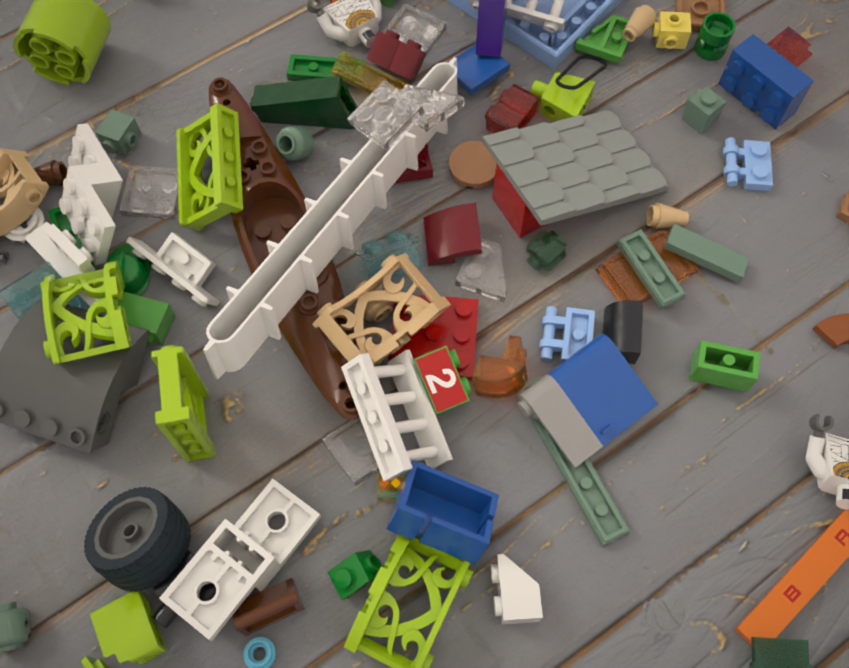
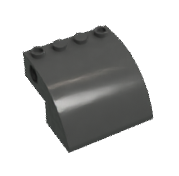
M40 299L18 321L0 351V423L87 453H92L94 450L109 444L120 392L138 384L150 330L128 324L133 346L54 365L52 359H47L43 347V342L48 341L43 314L42 299ZM68 304L64 307L75 316L86 320L87 310ZM82 333L81 341L75 348L71 342V336L66 337L63 341L65 355L84 350L85 335ZM94 338L93 348L114 344L115 341Z

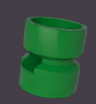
M712 12L704 18L694 45L695 52L699 57L708 61H716L725 55L736 28L733 18L722 12Z

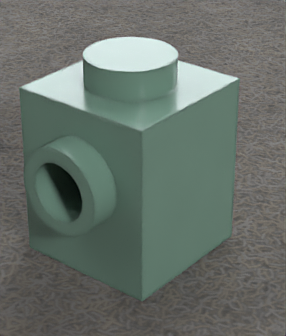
M706 86L698 93L695 91L688 97L685 102L687 107L682 120L702 134L718 120L726 101Z
M111 109L96 131V135L104 150L111 154L118 153L126 156L130 149L136 145L141 134L134 117Z

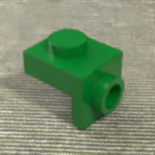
M368 550L353 553L329 570L328 574L341 600L350 598L370 583H373L381 563L372 551Z

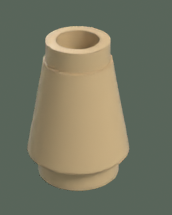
M641 5L635 8L622 32L623 37L627 41L633 42L655 24L656 12L648 5Z
M661 203L649 205L646 212L647 226H652L654 230L671 228L674 223L681 227H686L689 220L687 211Z

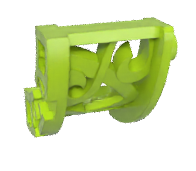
M118 260L105 263L104 269L59 279H55V275L51 274L47 275L43 282H40L48 341L43 342V347L47 359H52L54 365L133 346L125 309L121 305L118 306V300L124 299L125 288ZM83 291L90 297L102 298L90 306L86 313V320L75 316L64 308L71 299ZM101 312L107 313L104 317L98 316ZM81 333L84 334V350L65 355L63 349L64 339L71 336V342L75 348L81 341ZM94 338L115 341L114 344L93 348Z
M398 535L389 551L390 554L384 567H380L368 591L370 595L362 610L358 612L344 648L353 653L359 650L392 668H429L434 659V655L429 652L460 586L466 589L474 571L469 569L471 563L419 543L420 537L415 536L412 540ZM418 554L428 558V560L424 562ZM436 562L456 573L450 580H444L441 573L446 568H437L433 573L429 568ZM402 567L408 568L409 574L413 571L414 567L417 569V572L407 579L399 576V570ZM422 577L429 594L431 610L416 619L398 624L399 608L396 600L387 592L389 585L399 588L408 587ZM439 589H450L442 606ZM383 606H389L392 609L393 619L391 625H386L388 616L386 618L379 616V610ZM435 622L427 641H425L424 636L419 630ZM365 636L388 638V645L385 647ZM402 636L401 643L405 652L409 642L417 643L419 649L414 661L393 651L395 637Z

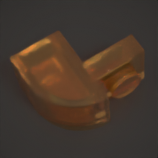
M509 336L503 358L479 356L472 377L477 396L505 398L516 394L525 386L528 380L526 369L527 350L523 349L521 337Z

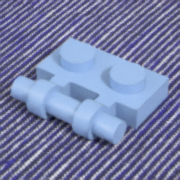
M729 137L725 139L723 158L726 159V166L723 171L724 177L727 179V186L734 187L738 184V180H743V189L770 191L773 186L770 142L744 140L741 148L736 145L735 138ZM737 161H742V168L737 165Z
M548 306L546 308V315L542 317L544 333L543 339L539 343L541 361L551 362L553 352H561L560 363H562L593 340L595 311L567 307L565 317L557 316L556 307ZM555 329H564L563 340L554 339Z

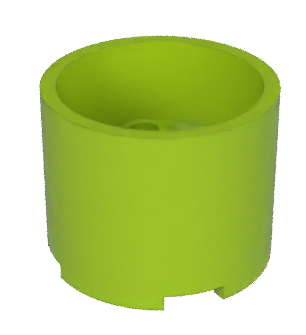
M33 0L13 40V48L16 55L24 57L34 66L32 71L40 76L63 85L70 86L71 82L80 81L85 84L90 79L109 37L111 22L105 11L93 0Z

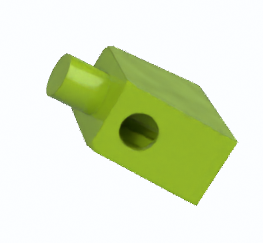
M557 72L552 77L549 85L535 80L530 94L541 98L539 113L547 119L556 122L583 115L592 99L596 82L589 80L578 89H564L555 82L556 78L561 74ZM565 74L559 81L565 85L575 86L585 78Z

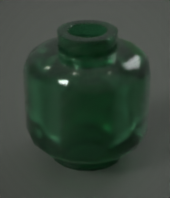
M552 230L550 232L541 231L527 245L526 252L529 257L526 261L536 271H539L541 268L548 272L552 271L565 258L567 253L565 247L567 244L556 232Z

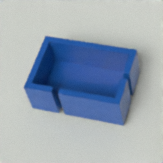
M752 34L732 50L726 64L727 67L724 69L718 84L741 101L744 106L753 112H760L758 116L776 130L796 113L814 80L756 35Z
M412 460L411 465L413 469L407 471L401 480L387 530L412 540L415 536L420 537L419 543L475 565L490 543L494 523L492 520L495 517L499 494Z

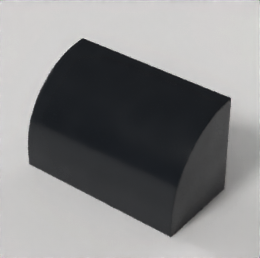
M617 301L609 304L604 309L603 334L613 341L629 364H635L641 354L643 301Z

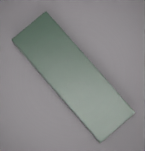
M675 223L670 228L663 247L738 283L743 279L749 261L748 257Z
M642 229L617 241L616 245L660 310L686 297L687 294Z

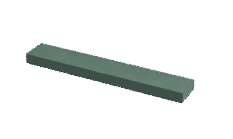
M542 376L515 388L517 396L541 379ZM530 416L532 423L601 546L603 547L630 532L628 525L590 459L588 458L579 466L573 468L540 420Z

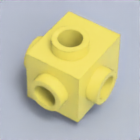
M660 11L658 21L652 26V37H655L656 48L686 49L691 35L690 13Z

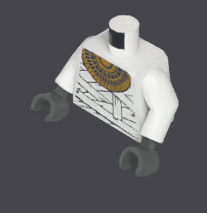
M308 0V11L317 14L318 17L316 19L327 37L344 42L348 47H354L363 42L367 48H371L379 31L378 24L382 20L380 0H338L324 7L323 10L324 0H315L318 6H314L312 1Z
M815 414L809 420V426L814 430V433L809 436L805 456L806 463L817 478L818 488L821 491L836 495V506L849 510V439L826 432L824 434V431H828L833 427L834 419L832 416H826L824 418V425L821 427L819 424L820 414Z

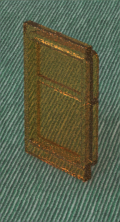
M660 230L647 238L678 283L699 272L700 269L694 262L663 248L669 230ZM622 252L606 259L603 264L596 267L595 270L618 301L636 300L643 301L644 303L652 298Z

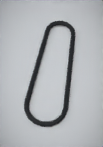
M593 55L577 56L556 78L555 82L564 89H578L606 69L607 63L602 58ZM580 59H593L603 64L601 68L575 86L565 85L559 81Z

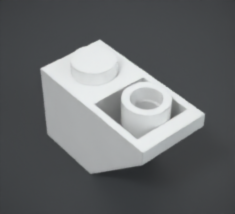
M497 554L495 564L490 565L492 584L497 583L499 595L493 597L495 616H501V625L540 622L543 615L539 584L507 556Z

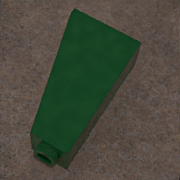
M341 76L255 86L253 97L250 100L251 109L256 113L261 122L339 129H355L358 107Z

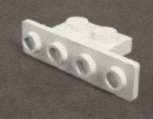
M45 222L25 238L62 278L96 271L91 264L94 260L92 255L84 247L78 249L75 246L77 241L66 229L61 232L54 224L50 225L48 222ZM85 291L78 294L89 306L102 299L90 297Z
M173 232L170 233L158 252L154 251L143 241L128 237L126 242L134 247L132 252L144 260L148 258L153 262L151 267L162 275L168 274L173 278L171 283L183 291H186V289L193 294L191 298L204 307L207 304L218 306L220 301L201 287L216 264L195 247Z

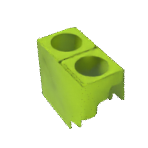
M132 591L90 613L105 658L115 654L119 663L128 660L131 663L138 661L142 665L167 651L156 620L152 618L154 613L148 597L142 591Z

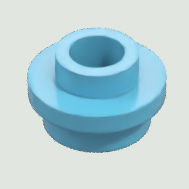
M265 637L251 639L243 651L245 664L249 668L271 667L276 659V648L273 642ZM259 648H264L266 656L260 661L256 660L255 652Z

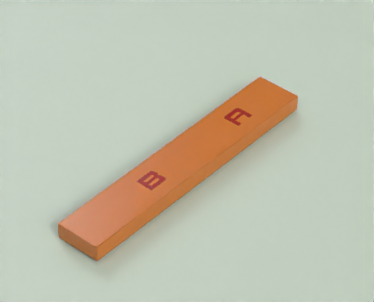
M844 509L734 629L759 654L767 649L849 557V510Z

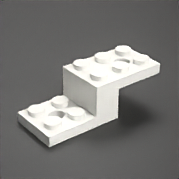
M88 123L77 124L75 136L72 138L73 147L71 156L68 157L69 167L67 176L63 180L64 190L62 198L59 200V207L64 215L66 214L69 219L73 233L78 235L82 246L94 258L93 263L98 265L106 263L116 227L112 218L123 180Z
M272 479L235 525L224 519L159 599L208 640L212 641L254 588L262 592L320 520L321 515L276 480ZM274 515H283L286 519L285 525L278 530L271 529L269 527L270 519ZM208 583L214 584L216 587L214 598L209 601H201L199 592L202 586Z

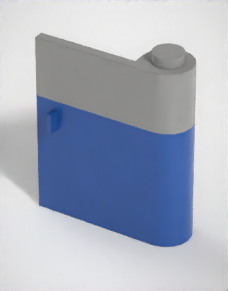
M605 334L597 336L518 395L520 402L517 403L518 408L527 418L532 416L534 419L540 420L573 468L579 466L658 405L619 349Z

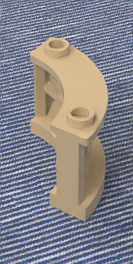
M0 148V198L6 197L4 204L0 206V237L23 223L37 209L49 189L47 182H43L28 162L29 156L25 151Z
M406 253L399 256L392 254L382 262L381 266L383 268L365 284L333 305L331 302L327 303L317 312L319 317L312 325L315 329L320 327L348 362L359 354L369 353L373 365H380L386 356L390 355V353L393 355L411 340L408 336L409 334L413 336L421 328L425 329L451 305L444 296L441 297L409 260V256ZM401 268L414 282L406 293L401 292L404 286V277H402L398 284H394L391 281L392 275ZM382 284L383 290L373 291ZM416 287L423 292L431 303L412 295ZM367 303H398L392 319L397 333L392 335L387 330L377 327L364 329L363 319ZM356 304L355 311L353 314L348 309H350L352 306ZM404 305L408 306L404 314H410L411 319L409 321H402L399 317ZM341 317L344 318L347 321V323L340 324L339 326L334 319ZM353 329L354 333L346 335L343 330ZM378 335L381 338V343L374 344L372 337H369L367 340L365 337Z

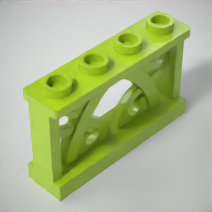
M216 103L210 107L208 114L186 128L176 130L179 224L197 231L203 230L204 226L231 212L238 213L243 210L238 112ZM209 155L212 157L213 171L207 186L203 182L202 168Z
M168 345L160 350L152 351L151 359L158 367L162 409V411L155 412L156 425L186 462L216 457L215 445L209 438L204 398L209 397V390L184 347Z

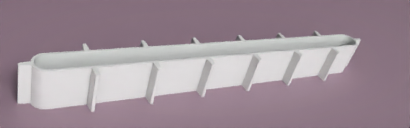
M454 57L449 63L443 62L433 66L416 87L405 85V100L385 123L377 120L373 121L374 135L352 160L341 157V173L317 201L309 198L304 199L306 213L279 244L267 241L269 256L239 290L229 286L226 288L230 301L208 325L206 335L209 342L203 349L215 379L218 380L226 371L235 372L245 366L268 336L280 340L281 334L278 324L306 290L314 293L319 292L316 278L342 247L354 249L352 234L375 206L383 209L387 208L386 193L406 168L418 170V154L425 144L429 142L436 132L448 133L447 118L458 105L457 58Z

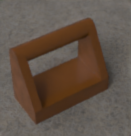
M290 578L246 598L233 614L236 630L246 637L304 610L305 608L294 580Z

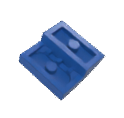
M475 44L455 57L457 58V85L459 84L472 96L509 71L510 63L503 57L476 55Z

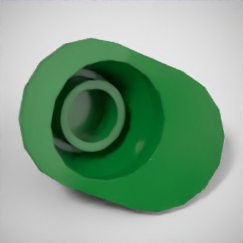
M123 244L113 250L109 255L107 263L118 260L125 285L124 292L142 296L148 287L151 261L148 258L144 260L132 252L134 247L130 244Z

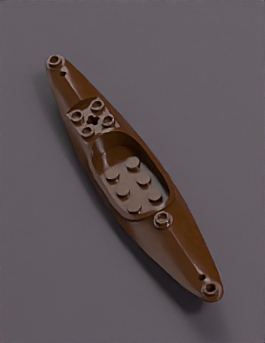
M219 77L214 79L209 86V104L211 107L218 103L238 112L243 210L238 213L231 212V217L252 275L269 256L267 241L279 244L306 213L305 196L247 102L229 80ZM331 260L316 278L319 292L314 293L306 290L278 324V327L312 381L334 410L344 419L356 420L360 417L341 368L348 361L320 327L315 329L312 325L319 317L317 312L329 302L333 305L345 298L333 260ZM341 317L334 319L339 326L340 324L347 323V321ZM353 329L343 330L346 335L353 333Z

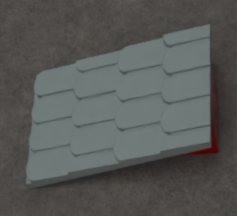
M608 110L586 116L578 115L552 123L543 122L521 129L516 127L489 134L482 138V143L496 161L492 199L519 238L549 223L667 192L669 189L663 174L655 169L648 155L638 147L634 137L621 125L620 119Z

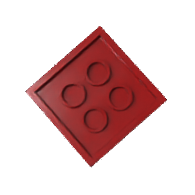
M415 295L431 303L425 295ZM445 297L451 305L425 329L421 328L413 336L409 334L408 336L411 340L393 355L390 353L388 362L405 350H410L413 359L447 345L449 351L455 349L461 363L460 366L456 367L460 378L466 376L468 381H473L479 299ZM394 303L393 313L398 303ZM405 305L400 311L399 317L402 321H409L411 316L408 313L404 314L408 307ZM392 321L391 334L394 335L397 332L394 329Z

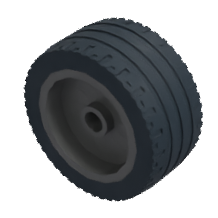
M151 487L129 489L114 497L96 514L85 536L84 553L95 571L114 586L130 592L143 591L163 582L164 579L168 578L177 569L188 551L191 529L182 511L160 491Z

